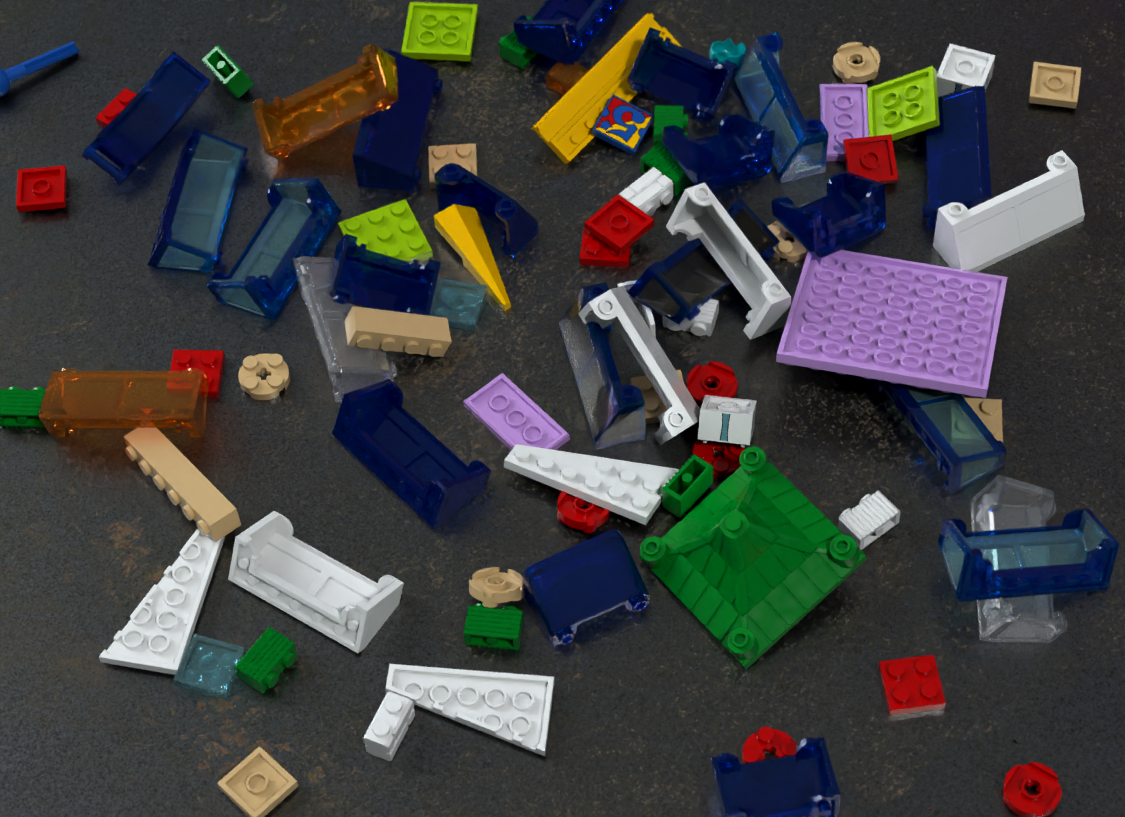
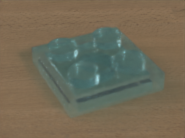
M439 278L427 315L448 318L450 327L475 331L488 292L487 286Z
M194 634L174 677V684L226 699L236 678L234 666L245 655V647Z

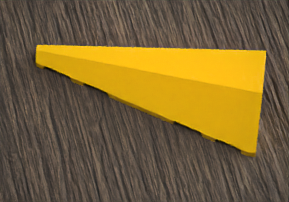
M453 204L435 214V228L462 257L463 265L504 311L510 309L511 303L477 210L472 207Z

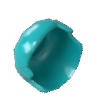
M729 38L723 42H713L708 53L714 65L724 70H731L740 66L747 49L744 43L741 42L735 45Z

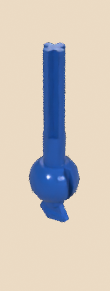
M72 41L7 70L0 68V97L7 94L10 89V83L78 54L79 50L75 42Z

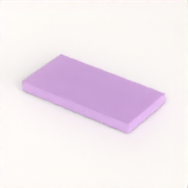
M820 84L822 161H845L843 140L869 137L867 84Z
M503 373L463 401L464 407L510 450L516 444L557 450L570 440V435Z

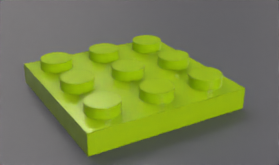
M410 2L401 51L402 58L471 61L478 4Z
M933 66L867 88L869 137L891 134L892 141L940 125L937 72Z
M406 199L338 222L339 230L364 281L433 256L432 249Z

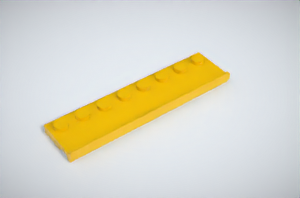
M652 13L644 15L530 128L543 139L565 164L569 163L595 137L591 132L612 94L629 102L683 48L665 27H660L653 19L654 15Z

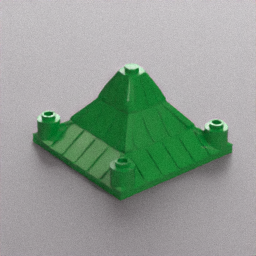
M755 446L743 450L739 458L741 466L670 529L662 538L656 536L648 537L641 543L639 549V557L644 564L745 669L750 667L867 560L866 555L858 548L855 540L849 535H844L828 520L819 509L768 461L764 451Z

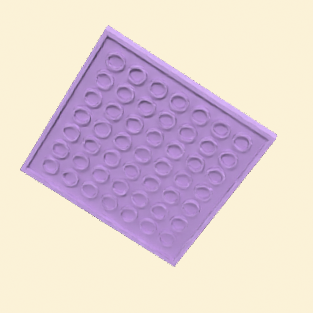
M810 245L778 347L776 362L789 366L808 367L813 370L831 371L841 375L849 374L865 379L883 380L893 384L901 383L917 388L941 390L945 393L953 392L970 397L986 398L1007 277Z

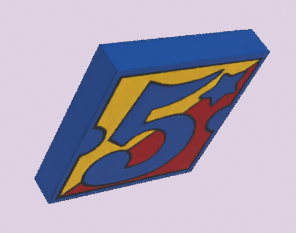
M612 94L591 134L634 155L654 116Z

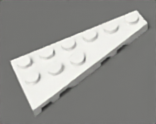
M516 444L504 459V468L644 525L647 524L662 502V487L665 486V483H669V479L675 476V472H678V469L520 444Z
M197 528L181 549L180 556L174 564L167 567L163 573L164 577L157 585L154 584L130 615L131 619L122 631L119 630L114 636V642L107 651L104 649L100 654V662L173 675L180 674L225 536L214 542L209 535L204 536Z
M399 664L389 665L386 693L393 692L409 698L413 701L414 705L542 756L546 755L555 683L554 677Z

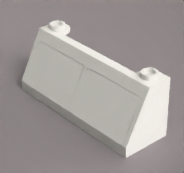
M1063 150L1048 158L1047 168L1050 170L1049 172L969 210L966 206L957 202L938 208L933 247L950 268L978 272L1084 221L1085 213L1077 166Z
M705 182L685 189L666 225L672 236L676 235L677 232L685 233L688 235L686 237L688 241L697 238L701 240L752 308L746 315L747 320H750V322L743 330L750 340L785 326L791 308L790 294Z
M620 286L610 289L588 302L578 313L584 324L596 322L604 329L614 323L668 409L658 416L660 428L654 436L659 444L662 445L699 422L700 408L624 287Z
M276 511L271 512L235 537L228 580L356 653H360L365 649L399 605L404 582L391 575L382 576L378 583L293 537L291 522Z

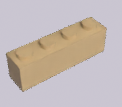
M352 306L344 321L348 346L443 357L452 342L448 318Z

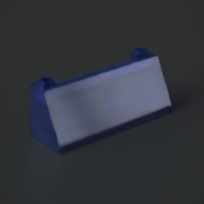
M546 0L531 20H528L525 15H520L513 23L514 32L520 44L565 65H574L624 0Z
M380 49L353 152L358 187L414 192L416 182L420 183L421 168H418L417 162L433 97L436 98L438 93L442 92L443 81L439 79L438 69L393 50Z
M973 86L938 97L940 125L925 130L928 201L923 203L922 217L927 218V228L936 227L937 213L940 207L957 202L963 204L969 210L992 199L985 86Z
M390 379L344 394L332 435L430 526L434 528L441 525L485 490L492 470L479 460L472 461L468 467L402 407L403 392Z

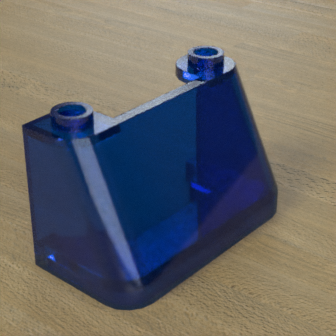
M650 27L628 76L629 88L638 93L645 91L677 106H683L684 109L694 112L695 116L701 120L708 121V119H713L737 64L728 60L724 64H717L718 59L714 58L711 60L671 43V39L667 37L663 41V38L659 36L660 31Z
M732 114L721 120L718 135L693 139L684 135L682 128L672 125L663 127L662 140L665 148L693 185L696 186L705 182L709 188L766 176L772 164L775 130L740 114Z
M455 163L446 164L434 174L439 212L453 204L475 208L477 212L505 229L501 233V240L504 241L502 253L511 259L538 234V222L514 199L462 166Z
M845 170L830 177L826 188L827 196L804 206H794L791 198L785 196L771 201L774 218L810 254L820 258L879 233L886 223L885 184Z
M348 234L343 236L336 246L330 287V296L334 298L335 302L339 304L350 303L364 308L430 315L441 262L428 259L426 265L418 264L419 260L416 259L411 263L366 250L365 244L358 246L356 244L358 237Z
M618 530L607 531L529 566L523 573L525 598L553 647L571 642L577 632V625L621 605H624L629 611L637 612L650 604V595L627 544Z
M824 737L803 739L796 747L795 755L741 765L739 758L730 753H722L716 757H711V767L721 817H840L841 794Z

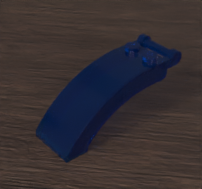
M173 52L161 63L153 76L131 102L100 131L81 156L86 160L90 159L113 177L114 182L120 186L170 134L201 96L211 80L177 53ZM98 150L100 153H102L105 157L111 160L122 170L119 171L112 164L106 161L103 157L97 154L96 151Z

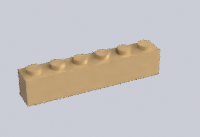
M150 420L124 436L127 445L125 452L130 460H136L142 472L146 476L151 475L153 477V481L158 489L161 491L164 489L170 501L175 506L179 504L182 507L186 518L189 521L194 520L199 531L204 536L209 535L214 542H217L241 526L239 515L234 505Z

